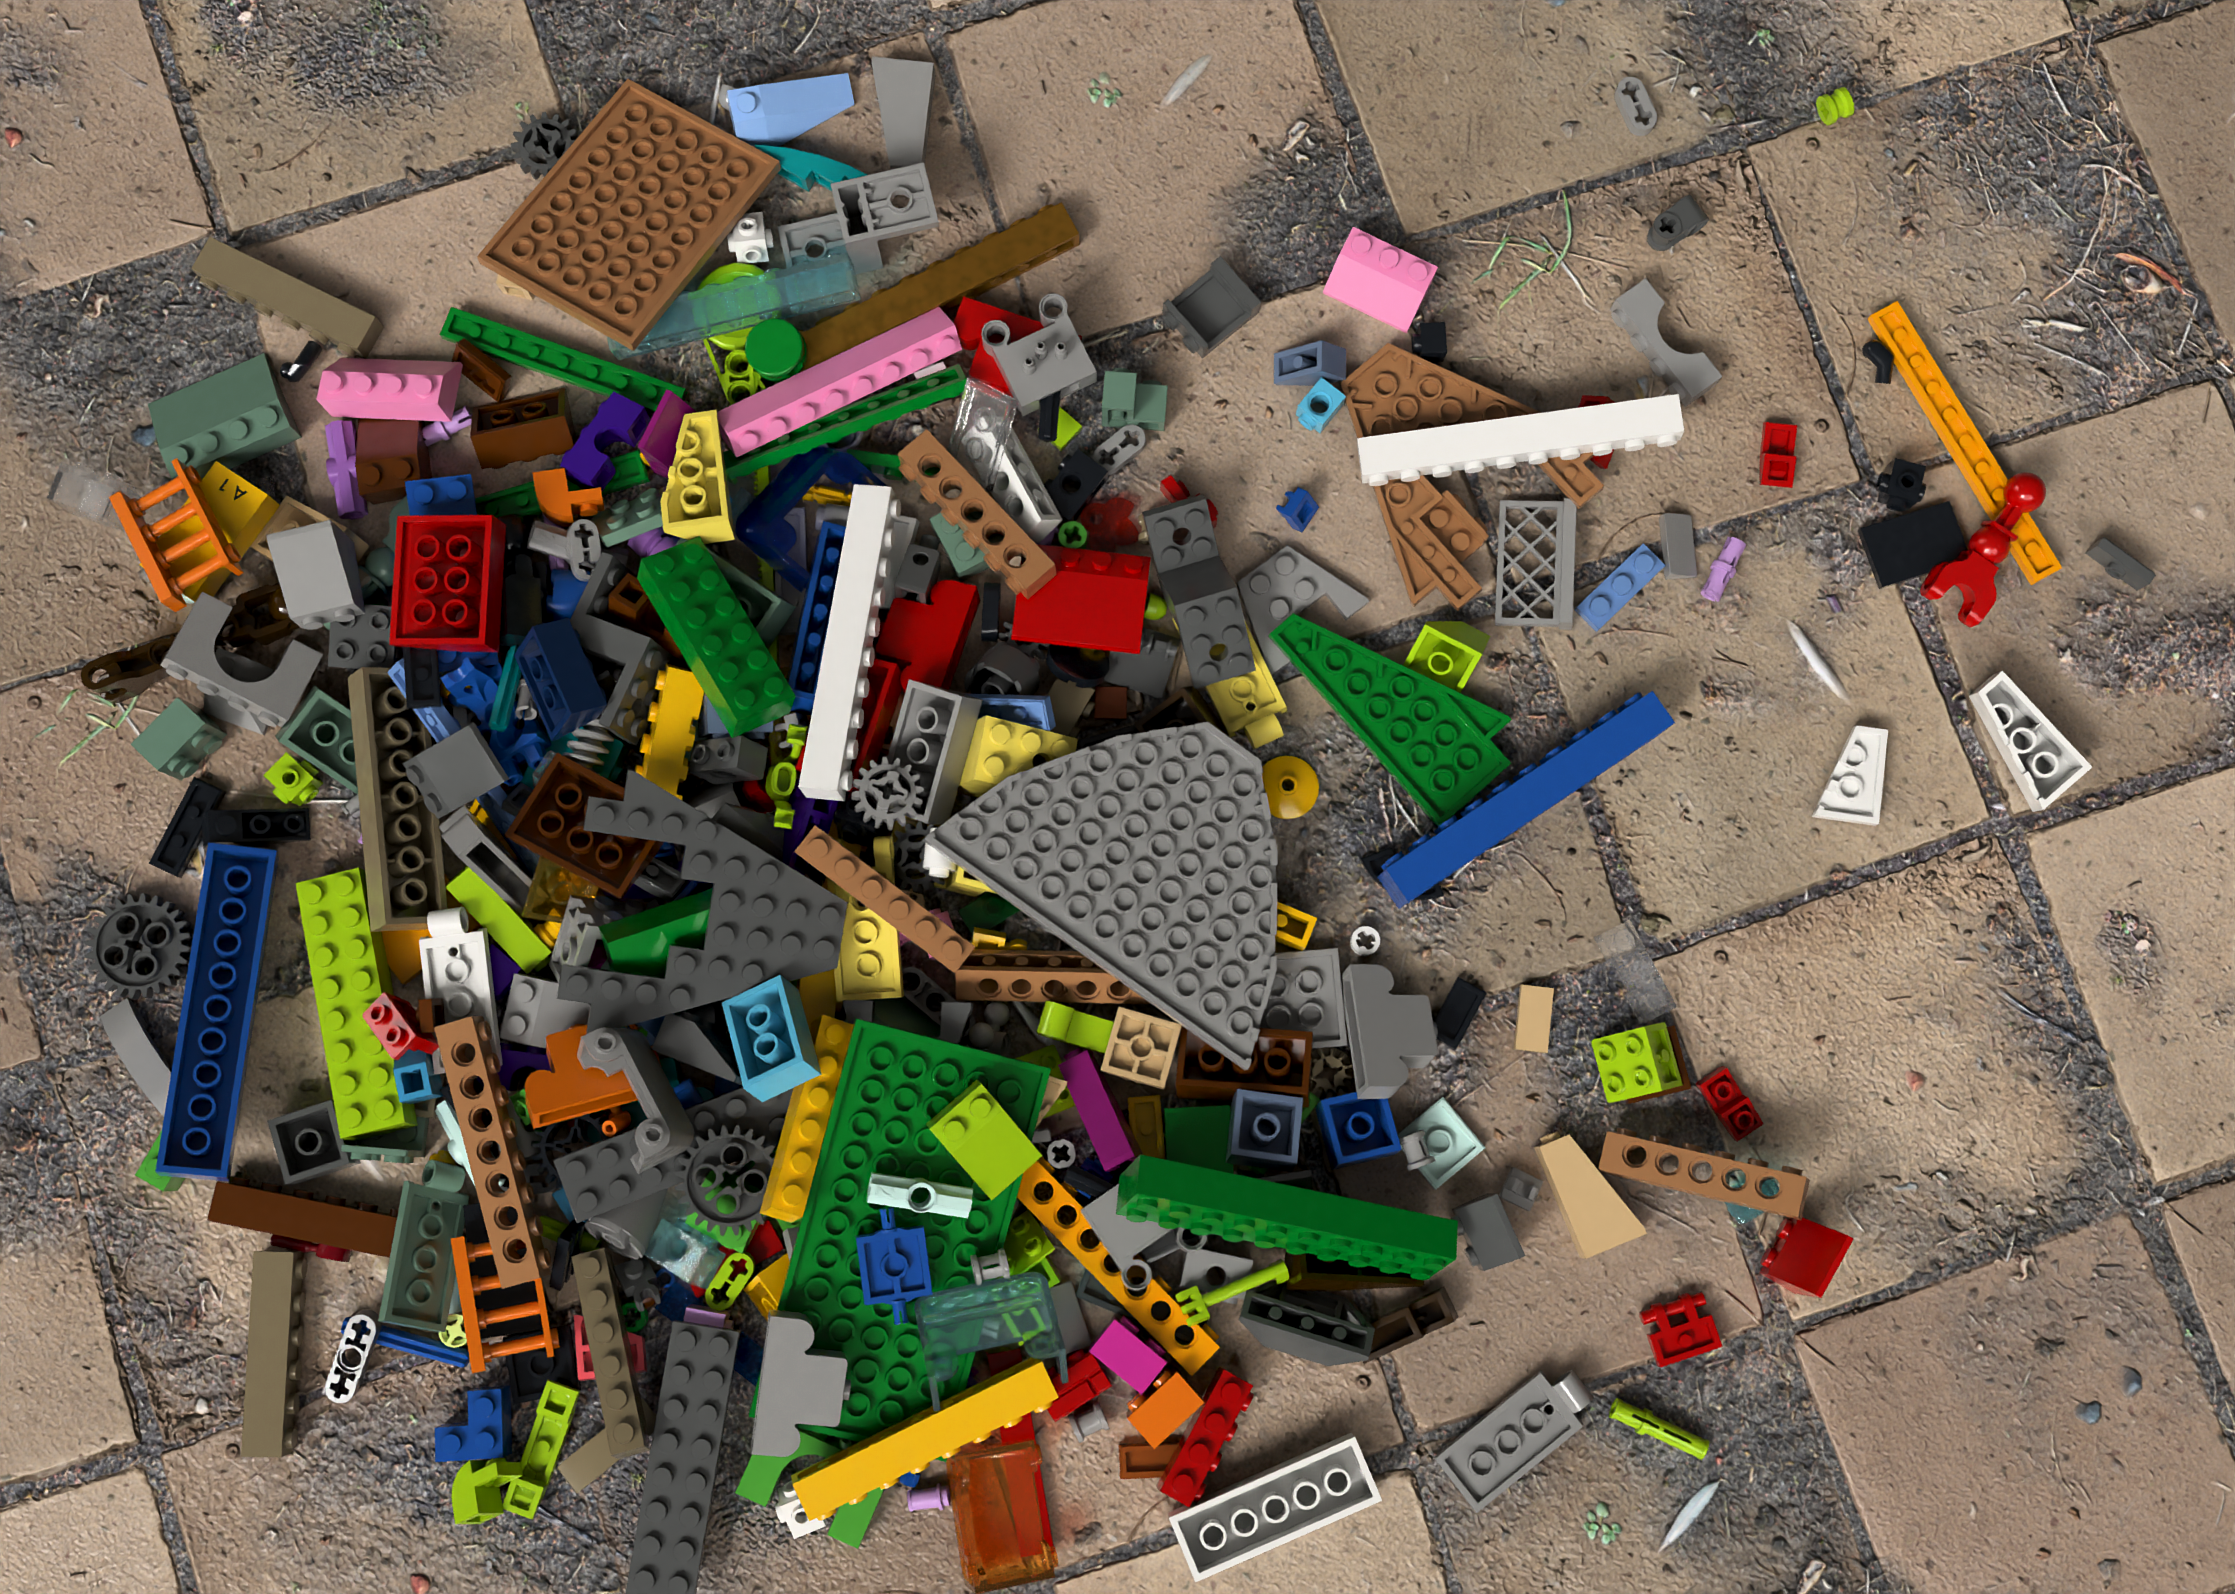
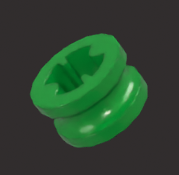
M629 1302L622 1306L623 1315L629 1314V1308H636L635 1302ZM645 1307L644 1311L635 1309L634 1312H640L641 1319L635 1322V1327L629 1326L630 1321L625 1322L627 1332H636L646 1326L649 1314Z

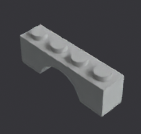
M1645 278L1615 300L1610 308L1611 316L1616 325L1624 328L1630 335L1633 347L1638 352H1643L1650 361L1649 365L1655 375L1658 377L1662 376L1669 385L1670 394H1679V400L1686 407L1716 386L1723 376L1704 352L1685 354L1672 349L1664 342L1658 330V316L1665 302Z

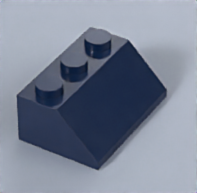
M569 618L532 626L514 654L551 741L558 740L597 719L607 706L605 691L596 681L592 662L585 656L580 645L579 633L572 627Z

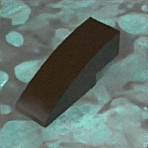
M1443 1286L1369 1322L1375 1328L1369 1359L1363 1361V1363L1365 1364L1423 1338L1428 1333L1455 1322L1459 1316L1445 1287Z

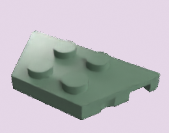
M666 487L658 490L656 488L648 489L638 498L631 501L627 499L620 500L613 504L610 509L585 519L592 521L597 526L599 539L607 547L663 526L660 501Z

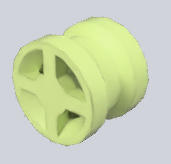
M462 1313L449 1315L446 1331L439 1333L442 1343L448 1347L456 1348L467 1345Z

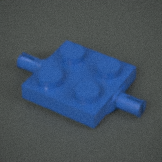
M884 1207L879 1209L882 1229L874 1233L856 1235V1246L864 1305L878 1303L892 1305L894 1324L899 1325L901 1324L899 1311H901L902 1323L909 1322L906 1302L915 1297L933 1294L923 1225L907 1228L898 1227L895 1223L894 1207H887L889 1220H887L886 1208Z

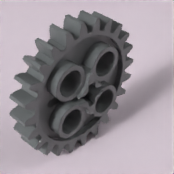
M141 893L138 899L136 895L128 894L127 903L122 899L116 898V909L104 906L103 909L107 916L105 918L95 916L94 919L99 924L98 928H88L87 930L95 935L94 940L84 941L85 945L93 947L92 952L84 955L85 958L95 960V963L88 970L93 972L100 971L95 981L100 983L107 981L105 990L113 992L117 989L116 995L120 997H126L129 993L131 999L138 1000L141 994L144 998L151 999L153 990L158 994H165L164 984L175 987L177 984L173 977L175 975L186 976L181 966L182 964L189 965V959L185 956L186 953H191V947L187 946V941L193 939V934L185 933V930L192 925L191 922L180 921L185 913L181 910L173 911L175 906L173 902L167 901L163 904V897L155 895L151 900L149 894ZM134 918L136 923L135 929L128 934L126 924L130 919ZM149 919H151L152 922H151V924L148 925V922H147V921H148ZM164 928L166 938L162 943L158 944L156 935L159 930ZM138 942L144 945L142 951L136 948ZM119 949H122L124 954L123 960L116 965L114 955ZM152 959L154 961V969L147 975L144 967L146 962ZM132 967V973L129 974L128 970Z
M725 1125L722 1126L720 1136H716L709 1129V1140L705 1142L701 1137L697 1136L696 1140L699 1147L697 1149L690 1146L686 1148L691 1155L690 1159L679 1158V1162L686 1168L685 1171L675 1172V1176L684 1179V1183L675 1186V1190L685 1191L686 1195L681 1197L678 1203H689L691 1205L685 1212L686 1216L692 1215L695 1212L698 1214L695 1225L698 1226L704 1220L708 1221L707 1232L709 1233L715 1225L720 1226L721 1236L725 1235L727 1227H732L735 1236H737L740 1225H744L751 1232V1221L754 1219L761 1225L764 1224L760 1209L774 1158H771L769 1155L774 1151L775 1147L774 1145L765 1149L762 1147L765 1136L759 1137L756 1141L752 1140L753 1129H749L746 1135L742 1136L739 1125H736L733 1134H728ZM733 1147L739 1148L743 1152V1160L736 1166H730L724 1161L725 1152ZM748 1162H755L754 1167L736 1179L738 1186L735 1189L727 1186L711 1200L707 1201L705 1199L709 1192L725 1181L722 1176L724 1173L728 1172L730 1175H734ZM704 1168L712 1169L716 1174L715 1182L709 1187H702L697 1183V1174ZM751 1174L760 1175L764 1180L763 1188L757 1193L748 1192L744 1187L745 1179ZM724 1195H730L736 1199V1208L730 1214H723L717 1209V1202Z

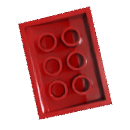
M493 515L397 516L389 645L459 652H499L506 535L505 523Z
M1037 544L1055 563L1057 575L1029 599L1021 592L1016 595L1011 640L1140 654L1151 557ZM1021 557L1020 565L1026 561L1023 557Z

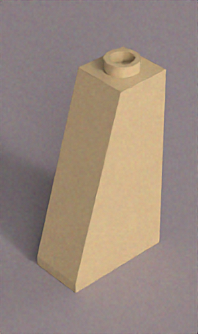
M1556 1131L1540 1138L1542 1144L1535 1146L1534 1149L1580 1258L1587 1259L1647 1234L1644 1226L1570 1134L1560 1136L1559 1132Z

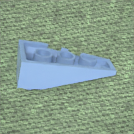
M848 73L727 90L726 94L735 137L753 147L755 144L780 147L855 104Z

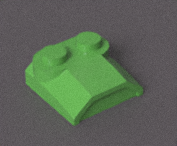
M714 1171L709 1172L702 1187H709L715 1182L716 1174ZM728 1172L724 1173L722 1176L725 1181L709 1192L705 1199L707 1201L711 1200L727 1186L735 1189L738 1186L736 1179L741 1175L737 1173L734 1175H730ZM745 1179L744 1187L748 1192L757 1193L763 1188L749 1179ZM730 1195L720 1197L717 1202L718 1211L723 1214L732 1213L737 1205L736 1199ZM696 1212L687 1216L685 1224L720 1242L724 1247L734 1249L741 1254L746 1252L760 1224L755 1219L751 1221V1232L744 1225H740L737 1236H735L732 1227H727L725 1235L721 1236L720 1226L715 1225L710 1233L707 1232L708 1221L704 1220L698 1226L695 1225V1220L698 1216Z

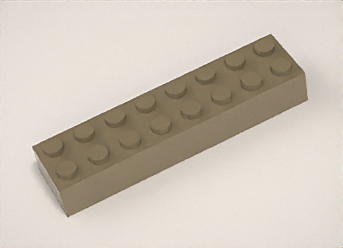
M361 667L348 676L371 932L428 929L427 917L430 911L448 909L440 824L435 814L426 807L424 797L418 787L408 779L403 763L432 746L431 734L415 711L407 709L406 698L387 673L391 668Z

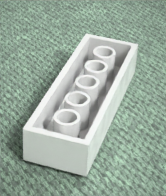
M1349 1433L1204 1496L1197 1503L1193 1501L1190 1507L1184 1505L1168 1512V1517L1196 1583L1382 1501L1358 1442L1355 1436Z

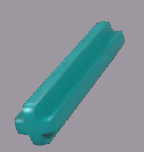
M517 645L511 646L507 652L488 724L490 729L497 730L498 732H504L508 727L522 674L514 657L519 648Z

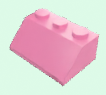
M1353 227L1336 260L1323 294L1407 333L1434 280L1438 267Z

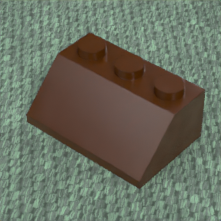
M563 387L473 407L470 438L481 469H500L509 463L518 461L531 462L541 456L550 454L563 455L567 450L572 449L575 445V430L566 388Z

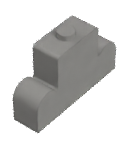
M463 805L439 826V829L443 832L441 834L442 838L457 857L522 917L547 896L527 870L511 856L498 838L466 806Z
M1350 964L1341 975V986L1357 1098H1390L1406 1082L1408 1068H1425L1438 1053L1436 1044L1438 1030L1436 1023L1432 1019L1430 1001L1426 995L1390 994L1389 992L1394 986V978L1392 973L1382 965Z
M769 1309L751 1440V1454L786 1457L793 1454L801 1442L798 1424L836 1427L840 1423L842 1401L849 1400L851 1379H846L848 1363L845 1353L843 1351L810 1348L814 1341V1329L810 1319L805 1314Z

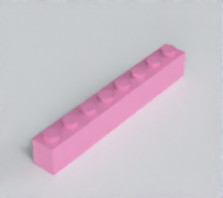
M937 307L717 412L721 436L736 458L962 350L955 324L940 307Z

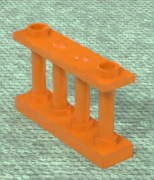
M176 458L171 462L178 477L138 500L136 498H129L121 491L109 497L160 602L174 612L187 606L182 596L185 593V588L225 566L237 576L244 573L238 561L242 560L238 550L232 543H228L199 486V483L202 482L199 473L192 465L187 467ZM185 488L191 500L189 504L152 525L146 524L143 518L146 514L145 510ZM198 514L204 526L202 530L164 552L159 550L156 541L159 540L158 536ZM211 540L218 553L217 555L177 578L172 576L169 570L172 566L171 562Z
M465 1236L451 1238L472 1373L486 1371L485 1363L492 1362V1358L546 1347L547 1358L553 1357V1349L560 1348L557 1328L550 1329L542 1279L531 1280L535 1281L538 1301L484 1311L483 1308L477 1309L475 1296L481 1295V1291L501 1287L498 1274L478 1278V1275L471 1276L470 1262H475V1258L493 1255L490 1242L473 1245V1242L466 1243ZM519 1239L517 1241L516 1250L527 1248L522 1240ZM537 1314L541 1316L543 1334L489 1345V1342L482 1343L480 1330L486 1329L488 1324Z

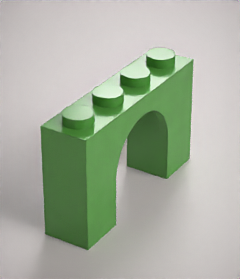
M799 1428L801 1442L793 1454L786 1457L752 1454L735 1493L766 1507L770 1503L782 1474L790 1461L797 1457L811 1454L827 1458L854 1444L843 1439L836 1443L828 1439L827 1434ZM878 1487L868 1492V1496L861 1502L853 1505L846 1503L840 1506L827 1535L858 1549L885 1489Z

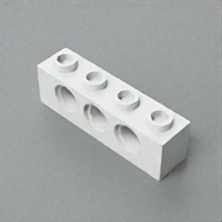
M985 416L963 439L969 455L977 465L983 476V481L990 489L995 501L1035 543H1040L1063 519L1007 417Z

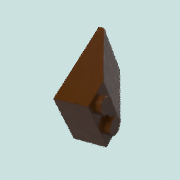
M358 419L355 467L359 496L373 505L401 500L407 495L405 481L432 478L428 446L425 444L426 439L423 438L424 421Z

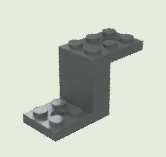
M1204 494L1142 512L1162 596L1178 626L1194 689L1256 671L1237 586L1219 556ZM1184 527L1189 529L1188 535L1184 539H1173V533L1178 528ZM1214 645H1225V650L1221 654H1209L1210 649Z
M602 552L570 622L572 627L579 633L580 645L586 657L591 661L622 672L598 723L625 742L637 746L639 739L647 730L651 702L657 703L660 690L655 689V682L658 671H664L666 663L675 665L677 658L652 638L620 627L621 623L608 616L610 593L627 573L636 578L637 575L613 555Z

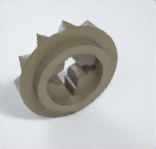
M1334 1047L1314 1050L1312 1052L1310 1092L1322 1099L1341 1096L1347 1092L1354 1079L1353 1064L1346 1053ZM1322 1059H1325L1326 1064L1328 1063L1330 1068L1341 1067V1070L1333 1075L1334 1081L1332 1082L1334 1087L1331 1086L1327 1078L1315 1079V1076L1323 1071L1324 1063Z

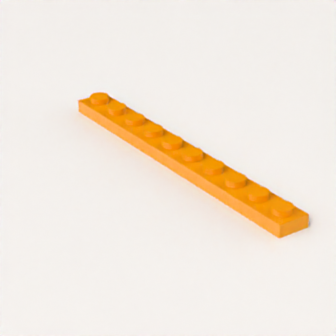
M1896 301L1870 315L1867 320L1880 341L1893 353L1894 364L1988 517L1990 520L1995 521L2006 504L2003 490L2008 479L1899 302ZM2023 513L2011 530L2012 533L2018 536V539L2010 542V552L2030 585H2033L2062 569V566L2030 514Z

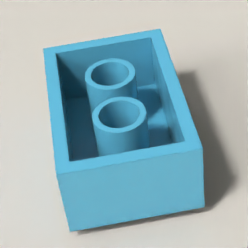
M778 975L738 996L722 1002L743 1089L761 1102H764L822 1075L799 990L782 975Z

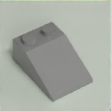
M514 973L500 1038L546 1048L547 1035L567 1030L575 1024L587 1025L590 1005L583 1002L557 999L559 983L555 979L529 973Z

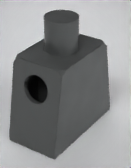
M922 535L919 545H908L894 584L895 598L931 604V589L937 583L941 569L940 552L937 551L940 543L938 538L931 535Z

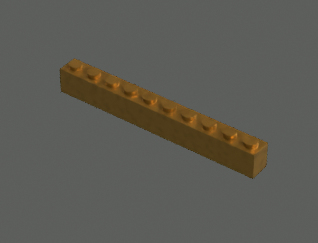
M1061 202L1055 206L1053 204L1046 205L1037 212V215L1027 220L1026 218L1018 219L1010 225L1009 229L1001 233L993 232L984 237L981 243L973 247L965 246L959 249L953 257L945 261L937 260L931 263L926 271L918 275H907L899 281L898 285L890 289H879L871 295L870 299L862 303H851L843 309L842 313L834 317L826 316L817 321L814 327L806 331L799 330L806 341L808 349L806 363L800 372L937 307H940L946 313L960 306L963 296L974 299L1079 246V232L1063 203Z

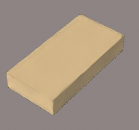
M1520 985L1513 1050L1548 1053L1554 988Z

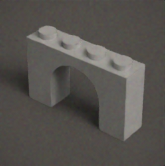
M202 591L160 666L166 668V672L176 679L184 680L186 678L197 684V688L203 693L211 696L217 694L227 699V703L231 707L239 711L248 710L258 715V719L266 725L283 727L289 720L323 654L293 639L286 647L272 675L257 682H243L232 678L219 666L215 657L214 645L216 637L233 607Z

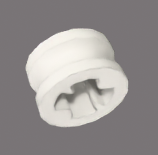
M1370 926L1359 927L1350 937L1351 949L1360 956L1373 954L1380 945L1379 933ZM1363 932L1365 936L1371 935L1374 942L1370 943L1373 946L1371 949L1367 950L1365 946L1359 947L1356 941L1360 940V937H1358L1359 933Z

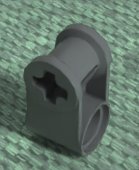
M1687 195L1656 217L1653 226L1648 231L1647 242L1656 251H1666L1686 237L1698 232L1708 223L1709 218L1691 195Z

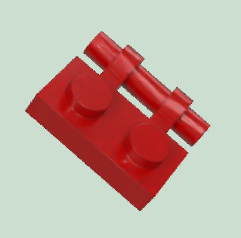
M1702 1292L1693 1295L1685 1293L1679 1295L1678 1300L1663 1305L1661 1302L1650 1305V1309L1639 1312L1643 1325L1656 1322L1658 1331L1647 1334L1657 1367L1661 1368L1723 1347L1712 1315L1706 1314L1698 1317L1696 1308L1706 1305V1299ZM1683 1312L1687 1321L1670 1326L1667 1317Z

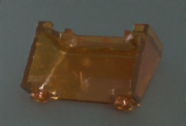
M1029 1438L962 1447L957 1454L947 1458L945 1462L961 1570L966 1587L973 1593L980 1594L1055 1578L1054 1567H1058L1057 1552L1055 1547H1049L1048 1542L1044 1539L1034 1476L1038 1469L1037 1465L1042 1464V1453L1039 1444H1035L1034 1440Z

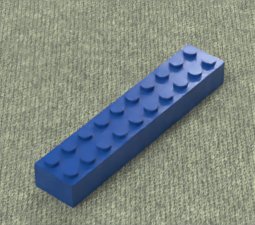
M1651 691L1644 697L1641 692L1637 693L1617 708L1618 714L1613 709L1591 726L1593 731L1586 727L1565 743L1566 749L1559 745L1539 760L1541 764L1539 767L1535 762L1513 778L1515 783L1511 785L1509 780L1505 781L1487 795L1488 801L1484 802L1481 797L1460 813L1461 819L1458 820L1454 815L1434 830L1436 834L1434 837L1431 838L1427 833L1407 848L1410 853L1404 856L1402 851L1388 859L1381 866L1383 872L1377 878L1398 909L1675 723L1655 693Z
M208 842L155 1170L159 1176L230 1182L279 861L277 850Z

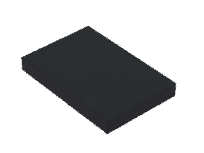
M1950 501L1872 524L1858 530L1879 589L1927 575L1935 565L1942 562H1951L1962 551H1968Z

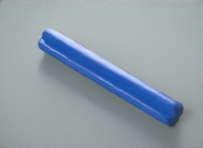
M351 1317L344 1319L341 1327L342 1334H344L346 1325ZM365 1320L359 1323L362 1326V1330L357 1339H361L369 1330L366 1327L367 1321ZM383 1325L376 1344L462 1368L466 1367L470 1361L469 1352L466 1348L448 1347L441 1341Z

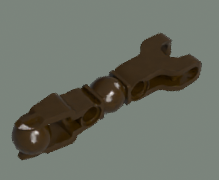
M279 582L272 586L264 585L242 593L237 597L236 605L232 606L231 612L216 637L214 652L216 653L217 648L226 650L227 647L236 648L255 641L260 645H269L291 634L294 629L301 628L289 617ZM268 602L269 612L274 620L278 622L257 630V620L252 616V610ZM234 624L235 629L233 633L223 637L222 632L224 628ZM171 634L169 635L170 639H157L132 650L109 653L90 661L81 670L82 683L91 691L99 693L103 699L110 703H120L140 695L153 683L170 676L166 672V668L160 665L162 663V655L169 650L176 636ZM99 669L106 670L107 672L98 678L97 683L92 681V675L95 671ZM120 688L119 692L115 694L109 693L110 690Z

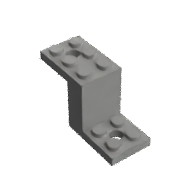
M922 162L831 183L837 213L782 225L777 228L792 289L881 269L883 264L877 241L939 227V221L925 164ZM897 195H905L909 198V203L904 208H896L891 204L893 198ZM814 244L821 245L824 248L822 255L816 258L807 255V249Z

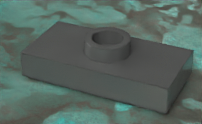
M2104 537L2092 544L2085 553L2105 567V571L2111 577L2123 580L2136 591L2149 585L2156 576L2153 571Z

